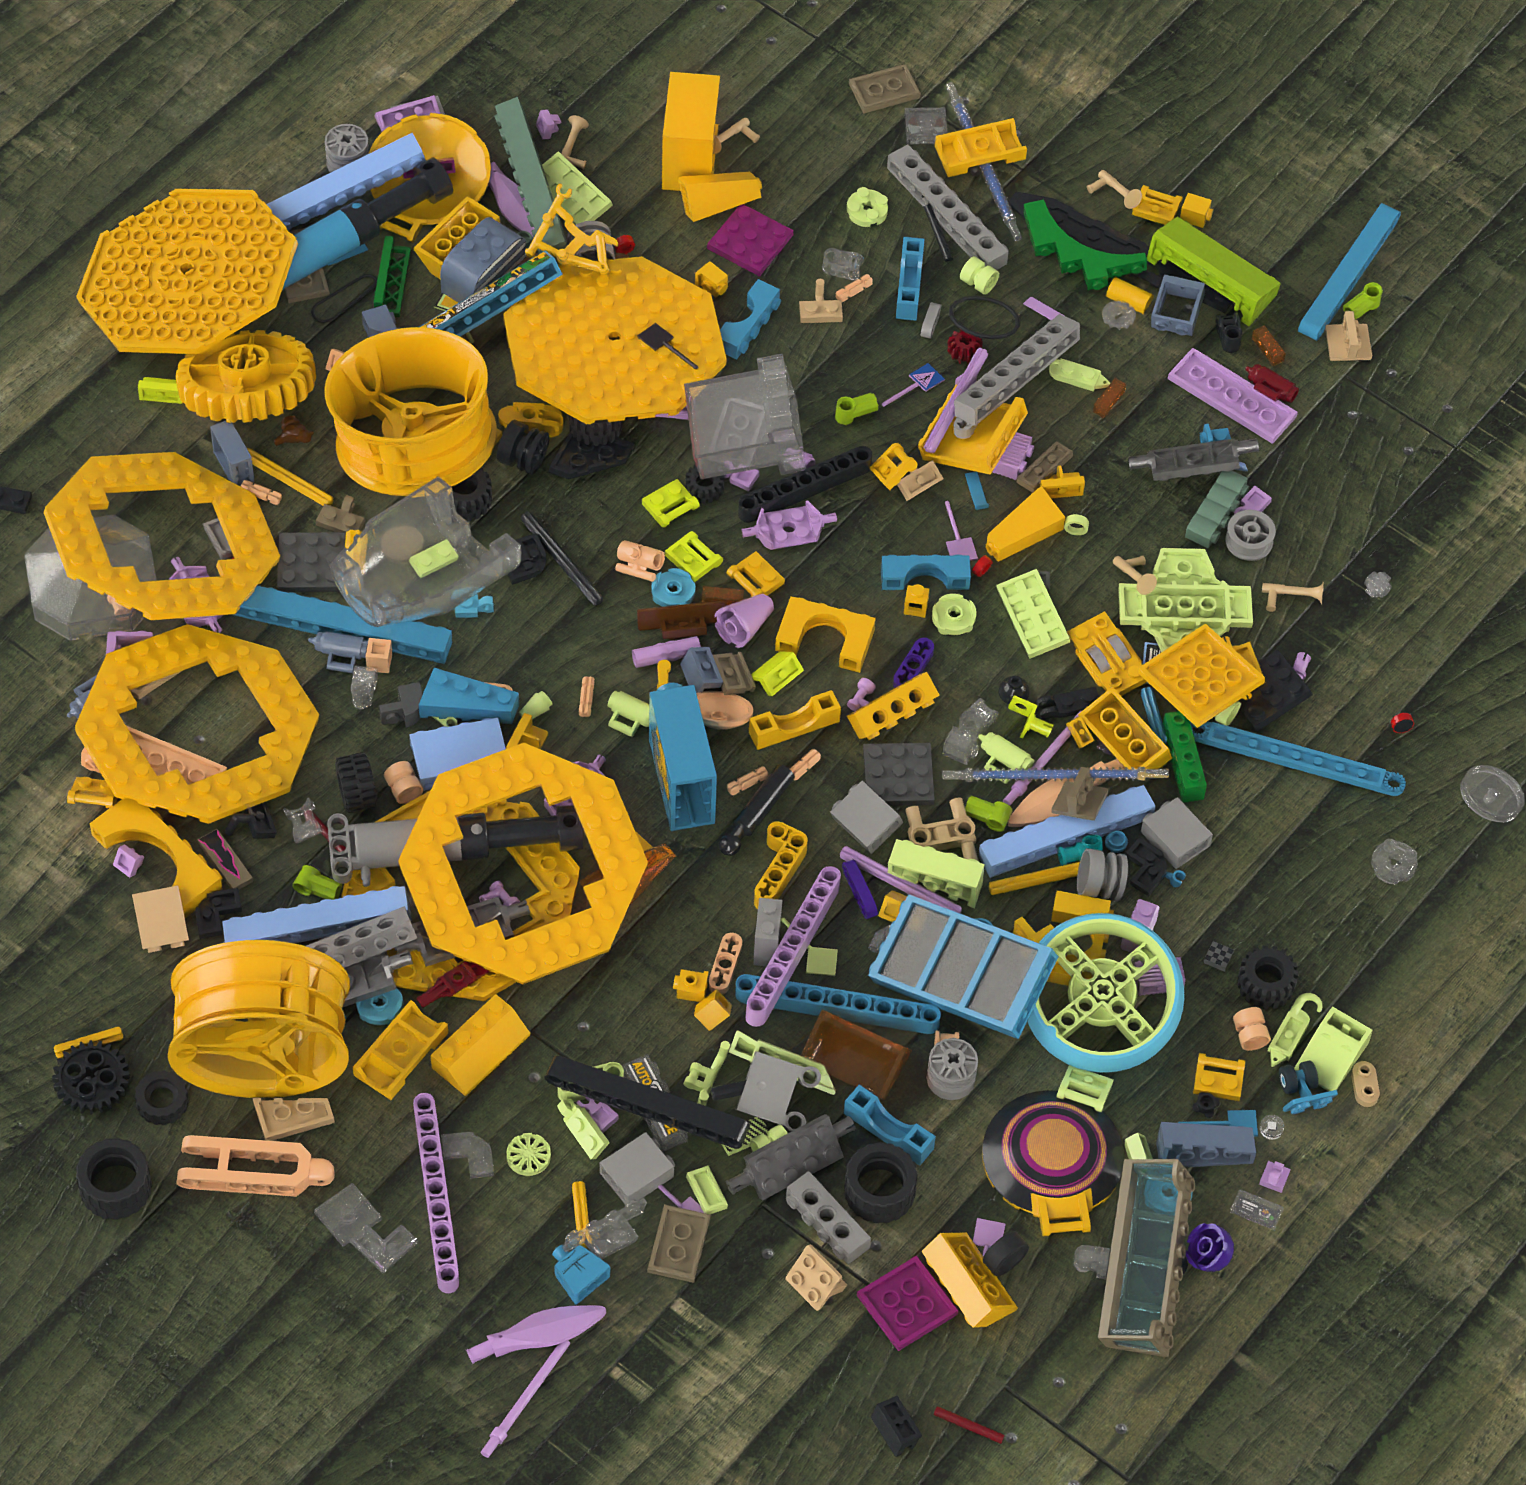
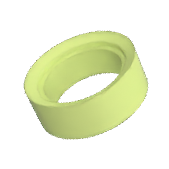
M1069 515L1065 519L1064 529L1072 535H1084L1088 531L1089 521L1082 515ZM1076 523L1082 525L1083 527L1075 528L1070 526V524Z

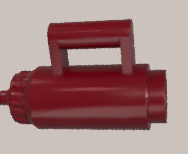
M1255 364L1253 367H1245V370L1249 373L1248 379L1255 385L1254 389L1275 402L1280 399L1283 402L1292 403L1297 397L1299 388L1296 387V384L1271 369L1259 364Z

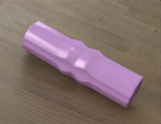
M696 636L632 650V658L635 667L639 668L658 664L660 660L676 661L684 658L689 648L701 646Z

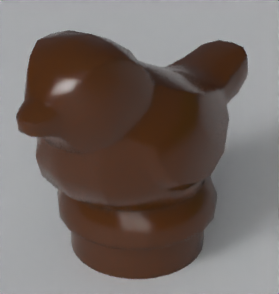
M287 416L281 421L282 433L274 440V444L279 446L283 443H309L314 432L307 430L296 416Z

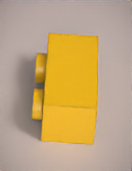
M1081 716L1066 723L1079 748L1095 741Z

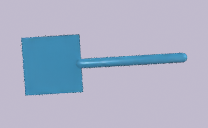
M1256 1110L1227 1111L1228 1121L1178 1122L1252 1127L1254 1136H1258Z

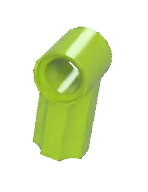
M1374 282L1366 284L1361 293L1343 305V311H1354V318L1356 320L1367 311L1377 309L1381 302L1382 287Z
M868 393L855 398L847 396L839 398L835 412L836 421L840 424L848 425L856 417L878 411L877 398L874 393Z
M972 795L969 797L965 807L967 816L985 822L990 829L997 832L1004 831L1013 812L1012 808L1004 802L997 801L993 804Z
M309 865L302 867L292 885L302 895L309 896L314 894L331 900L338 899L342 889L341 883L321 875L316 868Z

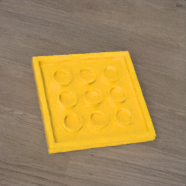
M1207 624L1202 625L1138 668V674L1197 728L1265 683V677Z

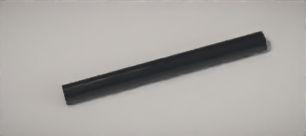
M931 204L923 206L945 262L952 261V255Z

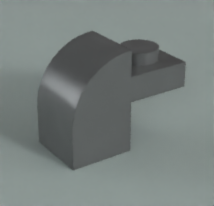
M420 682L398 686L399 702L379 705L382 725L395 724L404 720L405 727L407 728L420 720L419 703L423 695Z

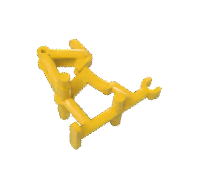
M559 183L556 187L557 196L548 213L543 215V222L529 248L525 250L526 256L533 258L536 256L537 249L546 250L561 265L571 264L607 275L609 267L607 264L606 244L618 247L617 240L599 230H596L589 236L578 229L573 223V216L561 206L564 199L571 197L572 189L569 188L566 194H561L560 190L563 185ZM556 214L565 221L566 229L575 237L565 249L558 250L542 241L547 230L554 225L553 219ZM583 245L588 247L597 245L598 262L574 254Z

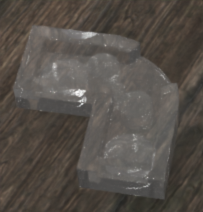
M473 1132L441 1135L444 1160L468 1158L470 1179L494 1176L489 1143L475 1136Z

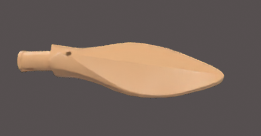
M1116 758L1105 764L1100 761L1090 767V771L1121 772L1125 771V767ZM1104 776L1091 777L1094 780L1093 786H1099L1108 780V777ZM1057 777L1036 788L1012 813L1008 820V826L1022 827L1043 822L1052 816H1059V814L1052 813V807L1066 781L1074 782L1076 777Z

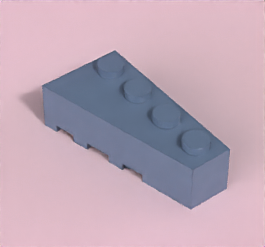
M1161 1122L1156 1142L1158 1159H1179L1184 1167L1254 1163L1256 1148L1252 1127ZM1159 1165V1168H1173V1165Z

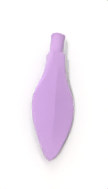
M492 162L489 185L494 193L500 212L517 230L527 231L532 235L531 230H534V227H531L528 222L527 215H530V213H526L522 204L525 198H521L517 188L519 185L510 180L496 163Z
M588 1305L543 1310L528 1316L505 1331L486 1335L487 1341L466 1351L472 1364L494 1353L497 1358L516 1350L557 1345L578 1336L605 1316L606 1308Z

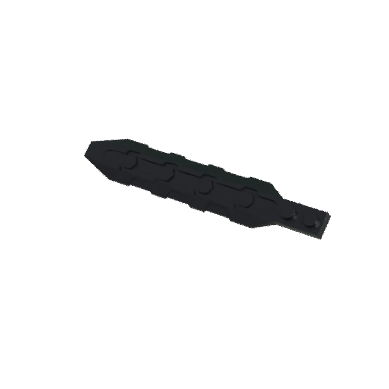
M1016 191L1008 201V204L1025 219L1024 204L1044 199L1048 211L1057 225L1068 236L1082 245L1111 254L1130 255L1145 253L1146 257L1148 255L1149 246L1134 237L1130 238L1099 220H1093L1054 198ZM1159 260L1155 265L1147 261V270L1139 274H1133L1150 282V285L1160 289L1164 274L1202 282L1171 261H1168L1165 265L1161 263L1162 260ZM1205 284V296L1202 303L1226 313L1233 301Z

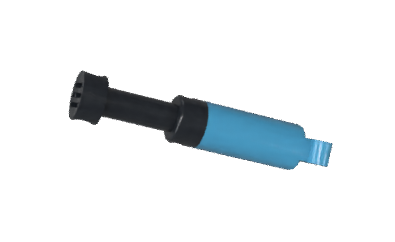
M432 157L413 168V178L371 202L366 203L362 199H357L295 234L298 246L283 289L379 236V225L425 199L435 204L453 194V185L442 164Z

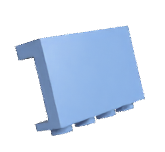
M485 718L477 722H464L456 726H443L435 730L418 731L414 734H409L410 746L413 750L419 781L423 791L432 789L438 774L506 749L498 718Z

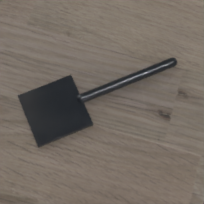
M657 323L637 335L639 339L656 351L664 345L696 370L698 369L695 363L667 343L674 337Z

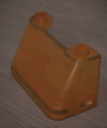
M822 1009L801 1056L825 1065L828 1074L855 1087L861 1085L876 1095L880 1101V1099H886L908 1060L911 1050Z

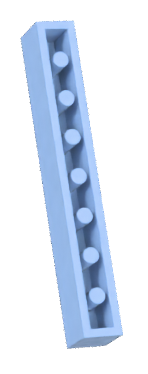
M410 133L266 205L289 231L299 224L308 222L315 216L325 214L328 210L345 204L356 196L365 194L370 189L380 187L385 182L402 176L403 173L425 162L426 159L413 133Z
M1144 785L1131 787L1120 794L1107 796L1096 819L1093 821L1063 815L1052 816L1035 825L1029 824L1016 832H1007L1002 837L984 841L980 844L978 857L991 878L1057 854L1058 847L1074 846L1077 842H1082V838L1087 835L1095 834L1103 837L1112 831H1119L1141 823L1148 813L1155 812V804Z
M392 886L381 891L371 890L365 894L355 896L346 895L339 899H325L318 903L300 904L297 907L287 909L278 908L272 912H257L251 916L232 917L229 920L222 921L225 943L243 940H273L299 943L332 936L404 906L412 921L409 898L405 886Z

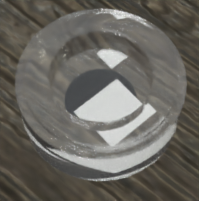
M1268 1115L1262 1119L1260 1132L1265 1138L1274 1140L1283 1134L1284 1122L1280 1117Z

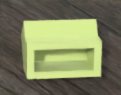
M1136 1133L1125 1139L1124 1147L1128 1159H1153L1144 1135ZM1140 1165V1166H1141L1143 1169H1146L1148 1165Z

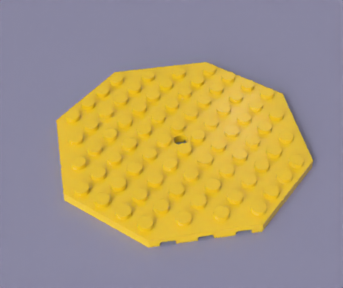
M174 189L169 192V197L162 201H154L144 207V212L135 217L131 215L119 222V227L110 232L106 230L100 234L76 297L81 306L119 352L200 354L276 308L298 246L296 237L287 230L286 226L272 213V210L265 202L261 201L254 190Z
M642 256L607 260L609 267L607 275L571 264H558L563 275L513 304L503 314L516 386L585 424H592L596 420L606 419L608 422L625 421L626 417L636 416L638 419L654 418L655 414L668 413V416L678 415L687 405L685 390L689 401H691L725 367L727 361L711 293ZM657 323L674 337L667 343L695 363L698 369L696 370L664 345L656 351L639 339L637 335ZM619 336V340H610V339H609V338H613V337H616V338H617V337Z

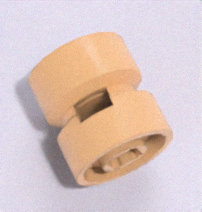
M408 761L397 762L388 767L384 772V778L391 787L392 793L399 804H407L423 793V787Z
M1246 1008L1233 1016L1235 1028L1239 1032L1240 1044L1244 1050H1257L1270 1043L1271 1038L1268 1028L1263 1025L1265 1019L1260 1008Z

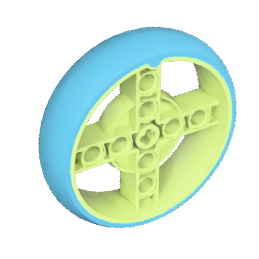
M1095 913L1067 920L1056 926L1041 939L1039 944L1052 948L1059 956L1057 962L1071 976L1068 985L1070 1004L1048 1021L1042 1011L1038 998L1027 1021L1034 1036L1049 1053L1075 1068L1091 1072L1108 1073L1138 1066L1153 1057L1166 1045L1177 1029L1184 1006V984L1181 970L1174 954L1164 940L1154 931L1128 917L1109 913ZM1092 934H1107L1127 939L1139 947L1121 962L1106 958L1090 960L1073 939ZM1032 951L1025 965L1022 982L1037 954L1035 951ZM1072 954L1078 960L1076 962H1069L1066 956ZM1140 960L1143 966L1137 968L1133 966L1132 961ZM1157 964L1164 977L1167 999L1161 1021L1154 1030L1134 1008L1138 996L1135 981ZM1087 971L1093 975V978L1084 979L1081 974ZM1117 974H1122L1123 976H1125L1126 980L1124 982H1118L1117 980H1115L1114 976ZM1099 989L1101 991L1107 990V994L1105 995L1104 993H1102L1101 995H1099ZM1087 1003L1091 1006V1009L1083 1011L1079 1005ZM1114 1006H1121L1124 1012L1117 1014L1112 1008ZM1068 1017L1071 1018L1074 1023L1070 1026L1064 1025L1061 1020L1063 1018ZM1085 1023L1098 1027L1115 1025L1133 1046L1115 1052H1097L1078 1047L1065 1039ZM1136 1023L1140 1029L1132 1031L1129 1029L1128 1024Z

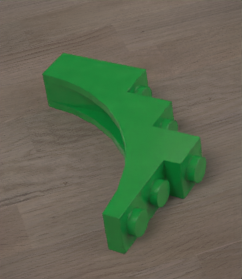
M1044 199L1024 204V217L1035 256H1048L1056 252L1061 273H1073L1082 269L1087 290H1100L1108 286V278H1119L1131 273L1139 274L1147 270V257L1145 253L1126 255L1094 250L1068 236L1057 225L1050 215Z

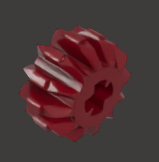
M963 330L959 332L954 331L948 339L947 352L951 355L952 360L958 359L959 364L962 361H966L969 365L976 350L983 346L982 338L968 334Z

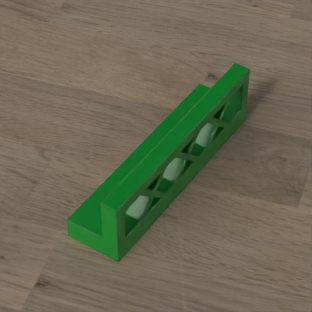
M385 236L374 297V308L386 305L392 301L396 305V310L388 309V311L393 312L395 317H400L411 247L394 246V236ZM394 253L405 254V257L397 261L393 255ZM398 268L402 274L395 278L390 272ZM396 285L399 291L391 294L388 288Z

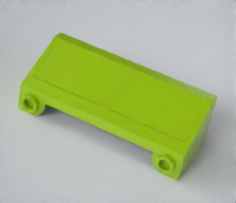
M1178 216L1158 229L1152 236L1147 261L1153 265L1159 260H1162L1161 263L1164 265L1171 261L1236 303L1234 310L1242 312L1241 322L1247 326H1250L1277 296L1281 283L1274 277L1264 273Z

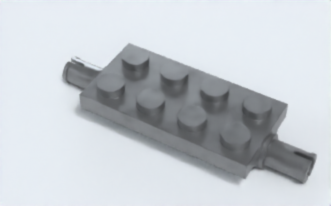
M1257 438L1244 441L1227 439L1150 450L1146 455L1129 456L1128 459L1130 470L1149 467L1152 469L1154 481H1165L1171 478H1187L1192 475H1208L1213 472H1229L1234 469H1240L1238 456L1244 453L1259 452Z
M495 897L467 906L475 927L497 919L505 940L514 937L510 927L511 920L530 914L526 900L506 907V905L501 904L499 897ZM422 921L412 924L417 939L395 947L396 954L409 950V952L414 950L420 951L426 967L456 957L452 953L431 946Z
M409 950L390 957L385 951L345 967L344 969L350 978V991L343 1007L395 990L396 985L392 973H394L395 969L413 964Z
M824 1114L744 1157L746 1162L744 1172L730 1180H726V1184L729 1185V1191L735 1194L751 1185L756 1189L758 1197L764 1200L787 1188L809 1171L813 1174L844 1157L838 1138L856 1129L853 1125V1120L847 1116L845 1119L832 1125L829 1116Z

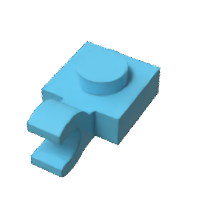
M478 594L456 595V618L478 617V612H494L492 596H485L478 600Z

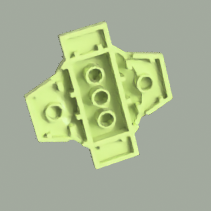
M1161 548L1153 570L1157 584L1151 593L1142 595L1137 591V584L1119 583L1120 625H1141V630H1146L1155 637L1161 652L1204 624H1207L1219 636L1229 632L1230 627L1252 628L1251 586H1229L1224 580L1221 582L1217 580L1214 575L1215 570L1205 549Z

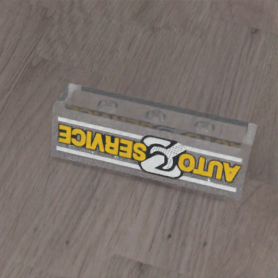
M648 1054L622 1065L624 1078L670 1093L667 1082L665 1080L662 1081L659 1076L660 1070L655 1061L652 1062ZM644 1117L654 1138L660 1144L662 1152L688 1141V1132Z

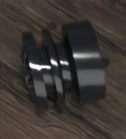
M512 420L507 425L500 439L497 461L510 467L515 466L517 463V468L520 471L525 470L530 475L535 474L545 458L549 445V433L539 431L538 428H532L529 431L527 424Z

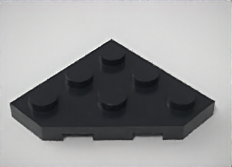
M570 430L549 467V473L566 479H573L626 464L634 450L635 443L615 437L613 442H607L606 445L598 444V446H595L593 441H591V444L586 445L584 444L585 439L577 441V437H573Z
M1279 650L1259 661L1260 669L1265 677V683L1251 692L1252 697L1248 698L1244 710L1245 717L1256 731H1259L1313 695L1309 687Z

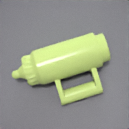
M614 691L608 701V707L611 708L614 714L608 723L609 727L630 737L634 736L639 725L649 727L648 703L623 691ZM621 715L635 723L630 727L617 721V718Z
M989 732L987 735H978V738L982 741L981 748L991 756L983 769L986 772H1003L993 766L995 760L1009 767V772L1029 771L1033 766L1034 759L1031 758L1030 754L1002 736L995 735L992 732ZM996 777L1005 784L1011 779V777Z

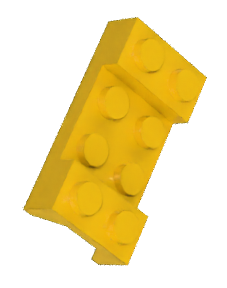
M1014 118L938 135L935 139L936 151L948 177L968 173L969 167L1003 159L1006 164L1025 160L1027 154V147L1021 145L1016 134Z
M410 1000L353 1066L354 1076L392 1100L406 1084L405 1079L430 1049L435 1050L449 1033L448 1024L445 1022L436 1023L424 1015L415 1002Z

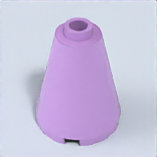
M759 594L720 608L715 613V617L717 616L715 627L719 635L726 643L730 644L732 642L736 644L735 647L737 648L745 646L773 612V601L769 596Z

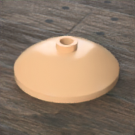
M723 691L696 693L703 722L707 727L731 729L744 725L753 716L752 704L739 695H724Z

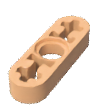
M727 933L721 940L709 977V990L711 992L717 989L723 995L729 990L742 950V938L736 933ZM733 941L735 945H733L731 953H729L728 944ZM726 959L731 961L732 965L729 968H722L719 962ZM720 975H723V984L716 986Z

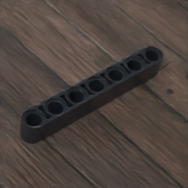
M866 446L856 447L743 495L739 499V519L747 523L758 520L761 508L764 509V513L779 511L868 473L872 463L871 449Z

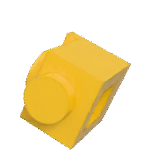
M709 261L695 273V285L698 287L702 286L705 291L717 297L726 292L728 288V275Z
M919 584L914 586L908 585L904 605L905 615L926 617L929 588H924ZM910 603L921 604L922 608L910 607Z
M681 969L680 976L675 975L673 989H677V998L696 1002L702 1001L706 996L709 972L704 971V973Z

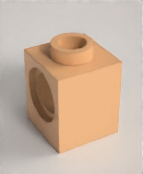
M369 638L366 652L367 671L389 673L392 660L391 640Z

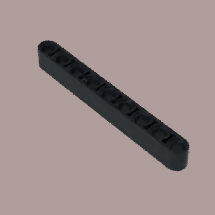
M563 1056L553 1057L544 1077L549 1084L735 1149L741 1148L750 1128L749 1123L742 1118Z

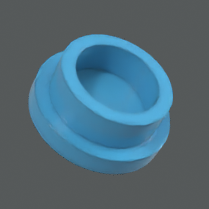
M1112 831L1105 838V845L1112 852H1122L1127 847L1128 839L1121 831Z

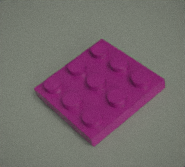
M742 204L736 208L707 243V249L760 277L793 237L794 230Z
M917 1255L857 1291V1297L897 1351H900L958 1315L957 1308Z

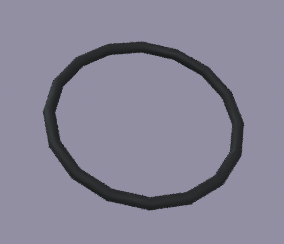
M965 296L955 300L949 308L950 318L953 323L964 332L979 338H1006L1015 334L1020 327V319L1014 309L1004 302L991 297ZM968 300L990 301L1011 312L1015 318L1016 325L1012 331L1005 334L988 335L977 333L960 324L954 317L953 309L957 304Z

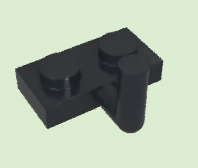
M266 802L243 810L244 814H233L224 831L227 836H232L239 823H248L253 839L275 838L277 834Z

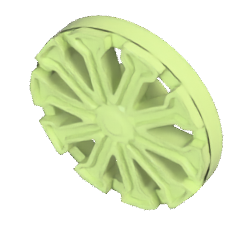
M524 1133L514 1137L506 1151L508 1165L513 1171L520 1175L533 1176L547 1168L551 1160V1150L549 1144L540 1135ZM530 1139L535 1140L532 1145H530ZM522 1140H526V1146L521 1142ZM520 1160V1162H519L518 1164H516V1165L513 1164L514 1162ZM535 1164L537 1169L534 1170L532 1165ZM527 1165V1168L523 1170L522 1167Z

